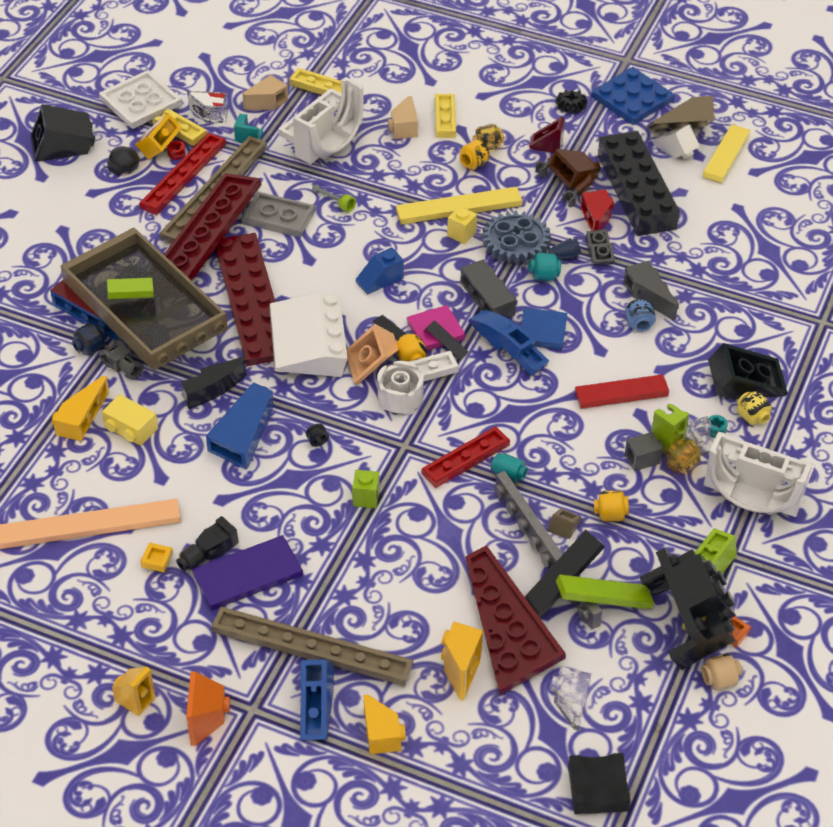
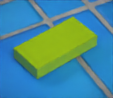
M152 278L107 279L108 299L154 297Z

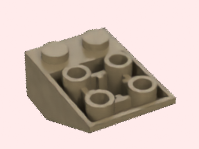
M713 96L692 97L647 124V128H653V131H663L669 127H672V130L689 124L690 126L692 125V129L709 126V123L715 120Z

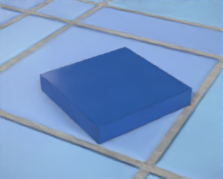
M524 308L521 328L536 339L534 346L562 350L568 313Z

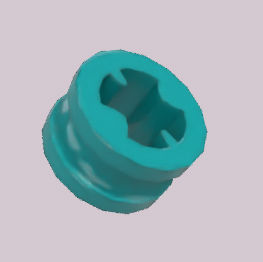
M720 415L710 416L707 419L706 433L713 438H716L718 432L726 434L727 420Z

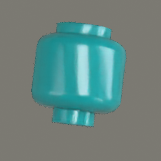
M536 253L534 259L529 260L528 270L532 272L535 280L554 281L556 277L560 276L561 260H558L556 254Z

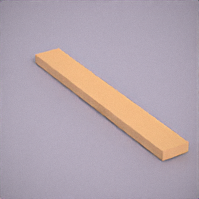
M178 499L1 524L0 549L180 523Z

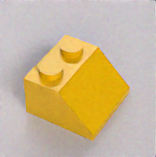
M454 621L450 630H445L441 644L444 645L441 659L444 660V672L460 700L464 701L482 659L483 630Z

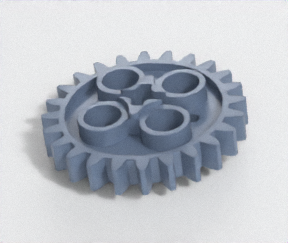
M506 211V216L499 213L498 219L491 217V222L487 221L486 227H483V248H486V253H492V258L499 256V262L506 259L507 264L515 261V264L518 265L519 261H522L526 265L527 260L534 259L536 253H547L551 242L550 228L546 227V222L541 223L540 217L533 219L534 214L526 216L525 211L521 215L517 211L512 215Z

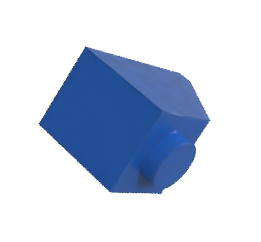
M392 247L375 254L356 278V283L368 295L404 279V259Z

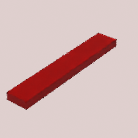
M208 133L139 202L140 209L158 215L226 145V139Z

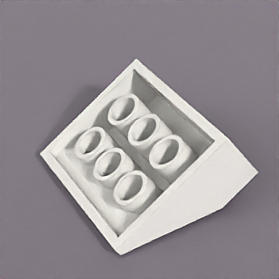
M317 292L270 303L275 371L342 377L348 358L340 294Z

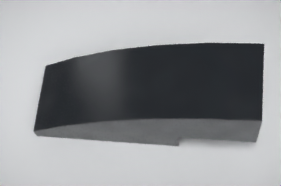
M244 356L201 368V376L181 381L183 398L188 409L216 399L238 384L247 375Z

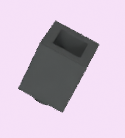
M653 432L627 439L624 455L633 470L638 471L660 464L661 455L664 450L661 441L656 439Z

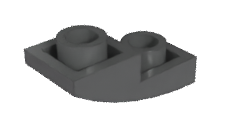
M586 231L587 246L593 265L615 263L608 231Z

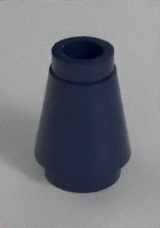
M569 238L548 249V253L556 254L558 260L573 259L581 255V249L576 238Z

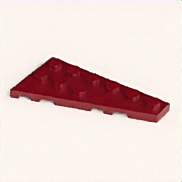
M486 545L465 556L499 694H504L566 659L564 650Z

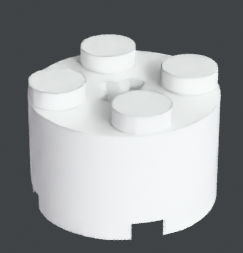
M395 361L393 365L388 367L385 365L380 369L377 376L380 408L393 413L413 414L423 401L424 376L418 370V367L411 362Z

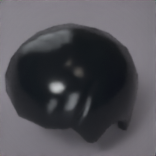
M126 146L115 147L109 154L107 167L110 172L118 176L123 171L131 174L132 171L138 168L140 158L133 148Z

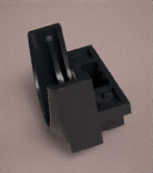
M663 548L656 552L661 566L642 575L640 580L653 595L668 590L672 592L687 633L691 637L689 641L668 651L671 660L683 670L702 658L735 642L732 634L735 628L731 621V618L736 616L732 607L735 605V601L730 592H726L724 588L727 582L721 571L717 572L711 560L706 561L704 556L700 553L696 554L693 549L677 557L676 554L671 555ZM707 615L706 620H705V622H704V620L702 619V617H704V616Z

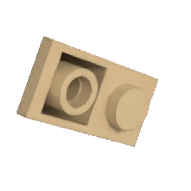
M272 75L268 76L242 93L243 109L275 110L288 101L287 84Z

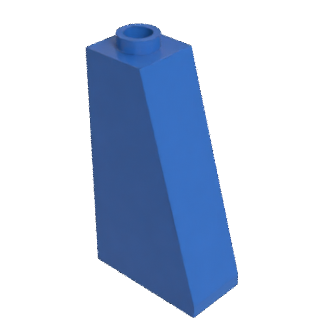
M253 382L206 435L207 451L247 470L274 407L273 391Z

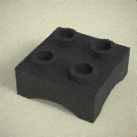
M613 753L602 757L569 755L568 770L574 815L629 812L631 799L626 780L623 753Z

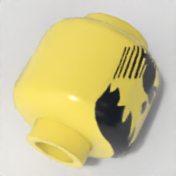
M746 392L739 398L737 412L750 425L764 424L770 419L772 405L759 392Z

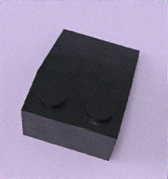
M723 343L708 359L717 395L739 399L744 393L753 391L759 392L764 398L780 397L788 394L778 358Z

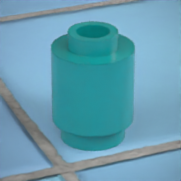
M497 453L491 464V470L495 472V475L505 471L514 483H518L520 480L523 481L528 472L525 461L506 453Z

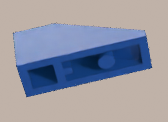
M327 659L301 660L300 740H327L334 691V663Z

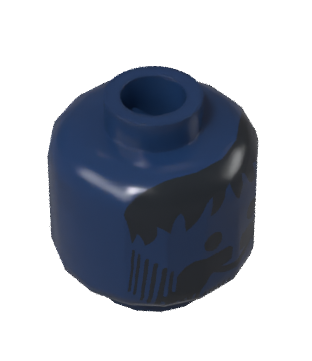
M88 323L75 330L72 345L78 353L82 352L90 356L104 348L107 335L100 325Z

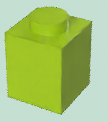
M355 470L352 486L353 506L377 508L380 491L379 472Z

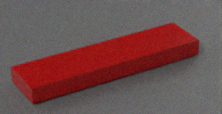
M661 374L576 386L575 395L579 407L582 409L669 396V388L664 375Z
M495 426L421 468V474L437 488L510 446V439Z

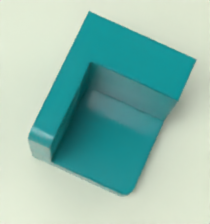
M240 113L234 124L235 142L243 143L249 136L261 140L263 129L248 126L247 114Z

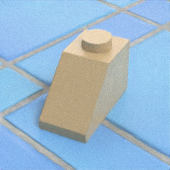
M408 96L391 111V119H388V129L393 132L394 139L418 137V119L412 96Z

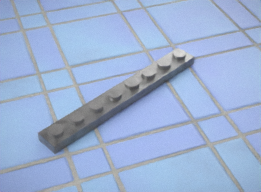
M503 471L496 474L494 490L497 497L502 498L505 502L508 513L515 517L521 532L526 533L531 547L534 550L537 549L544 566L551 568L563 554L507 473ZM568 600L576 606L579 617L589 625L591 630L600 626L602 610L597 603Z

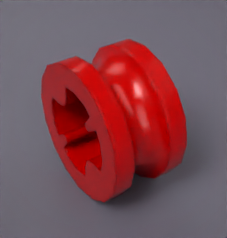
M174 140L167 145L169 158L180 160L185 157L184 142Z

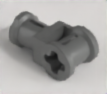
M119 339L114 341V345L108 349L99 351L100 359L108 368H112L116 372L124 371L129 379L134 380L138 378L144 369L143 363L135 361L132 358L131 350Z

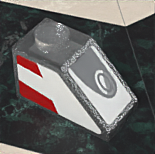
M187 92L189 110L204 122L226 123L229 109L226 92Z

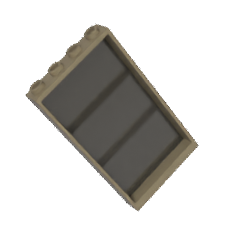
M134 227L60 265L63 282L153 371L228 329L226 312ZM152 278L154 297L108 299L107 279Z

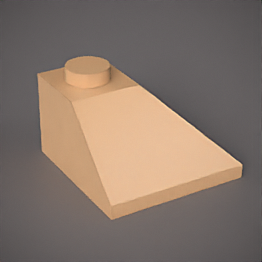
M374 324L346 349L347 361L354 383L358 385L399 350L393 333Z

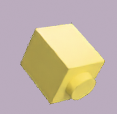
M459 206L448 217L447 236L466 244L476 234L477 214Z

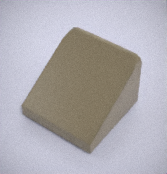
M561 508L552 515L548 530L566 539H570L580 524L582 517Z

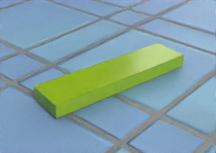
M559 575L556 579L562 599L643 609H651L654 605L649 589L642 584Z

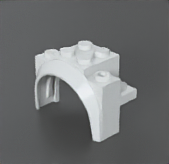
M345 77L341 80L342 94L330 88L278 129L279 136L294 144L295 156L311 165L318 158L325 160L350 143L362 124L364 107L363 85Z
M718 432L710 449L704 486L718 490L725 497V500L743 509L769 515L782 512L796 517L815 465L811 462L802 461ZM729 462L737 464L736 470L731 466Z

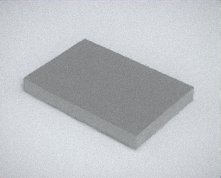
M257 191L242 216V224L301 238L316 211V205Z

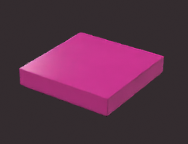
M448 305L407 317L410 329L413 334L418 335L423 340L427 351L444 346L427 329L425 330L434 320L457 341L465 340V333Z

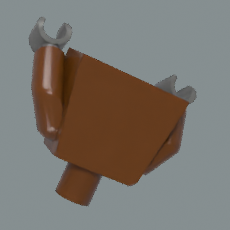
M556 149L553 156L547 159V162L539 161L535 165L536 173L539 174L540 178L547 176V168H550L569 189H574L573 191H566L563 195V202L570 199L568 207H573L576 203V196L581 195L595 182L596 174L601 169L600 164L593 162L584 152Z

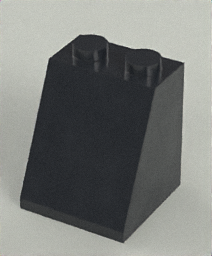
M41 104L30 134L34 160L40 162L88 154L90 147H93L95 143V135L92 132L93 123L90 122L89 113Z

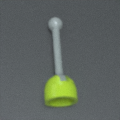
M317 184L312 187L315 193L320 192L337 200L338 206L343 211L349 213L356 205V198L351 195L344 194L338 197L321 189Z

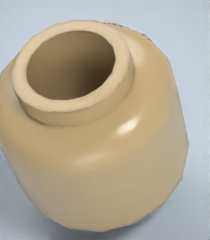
M725 653L708 657L705 664L701 667V673L707 686L710 685L714 690H720L735 686L738 683L739 675H742V667L738 660H734L730 654Z

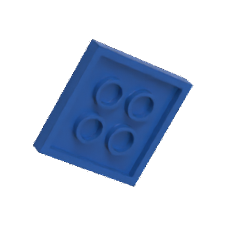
M631 67L592 90L591 97L630 124L635 125L673 102L675 94L636 68Z

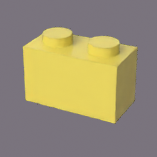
M121 394L102 411L104 426L107 430L123 436L127 441L134 442L140 446L158 429L155 412Z

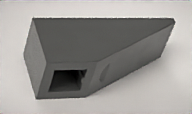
M649 261L625 267L623 283L632 297L650 301L654 310L675 320L677 309H679L678 300L676 297H673L668 285L659 277L657 269L653 268Z

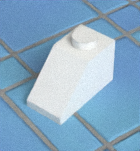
M690 124L665 132L652 140L656 147L672 158L682 156L685 159L694 154L693 150L700 147Z

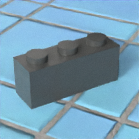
M482 259L461 267L460 283L482 311H492L506 318L515 316L517 299L506 288L504 281L497 277L492 266H489Z

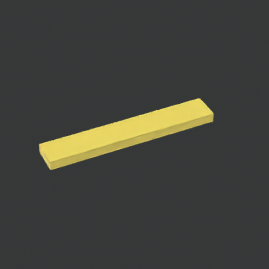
M511 187L396 205V213L402 225L446 218L459 206L474 213L522 206V198L518 188Z

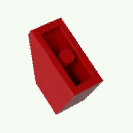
M606 189L582 193L580 209L591 231L602 230L611 219L614 200L612 197H609Z

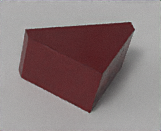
M560 117L532 134L529 148L554 153L556 149H561L565 119Z

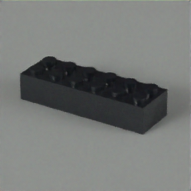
M639 131L599 137L598 158L637 237L677 230L680 210Z

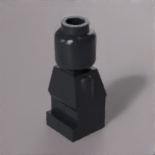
M223 516L215 520L216 523L204 529L195 540L196 544H191L180 552L179 558L176 559L177 565L185 572L198 567L205 562V559L210 560L223 556V554L239 543L237 529Z

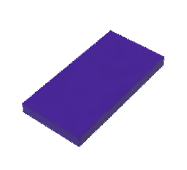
M284 535L193 568L192 574L212 611L303 576V569Z

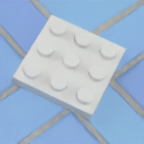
M149 70L99 93L100 100L132 129L153 120L157 116H161L162 112L166 109L173 110L182 106V99Z

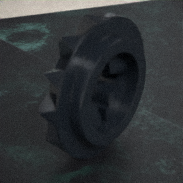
M565 89L564 92H559L558 97H556L557 107L565 112H580L587 106L588 100L585 94H581V91L576 92L573 89L572 91Z

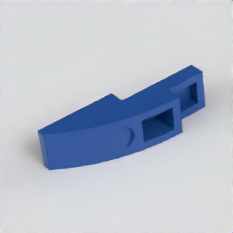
M483 310L468 320L496 350H506L531 376L548 365L549 360L534 346L536 339L510 319L495 312Z

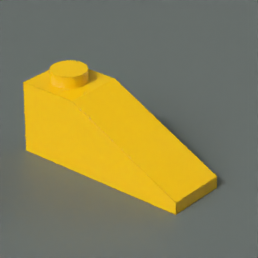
M101 376L63 402L59 410L53 414L52 425H54L57 436L82 442L109 394L106 376Z

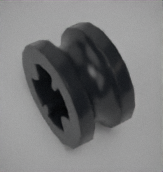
M314 424L307 429L306 437L312 446L318 447L328 441L329 433L323 424Z

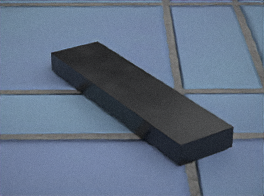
M586 529L525 596L540 619L561 597L556 583L558 576L579 577L605 548Z

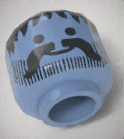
M636 299L626 306V318L631 329L643 332L649 330L655 324L656 315L650 301Z

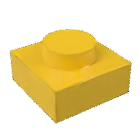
M149 543L140 561L141 567L165 573L173 555L172 547Z

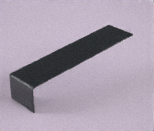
M383 314L373 320L378 326L393 333L397 341L406 334Z
M435 320L425 328L459 360L468 353Z

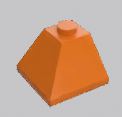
M190 671L186 718L191 746H196L224 724L225 713H230V697L225 696L223 685L196 671Z

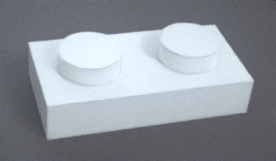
M451 351L410 361L423 374L424 381L458 373L459 366Z

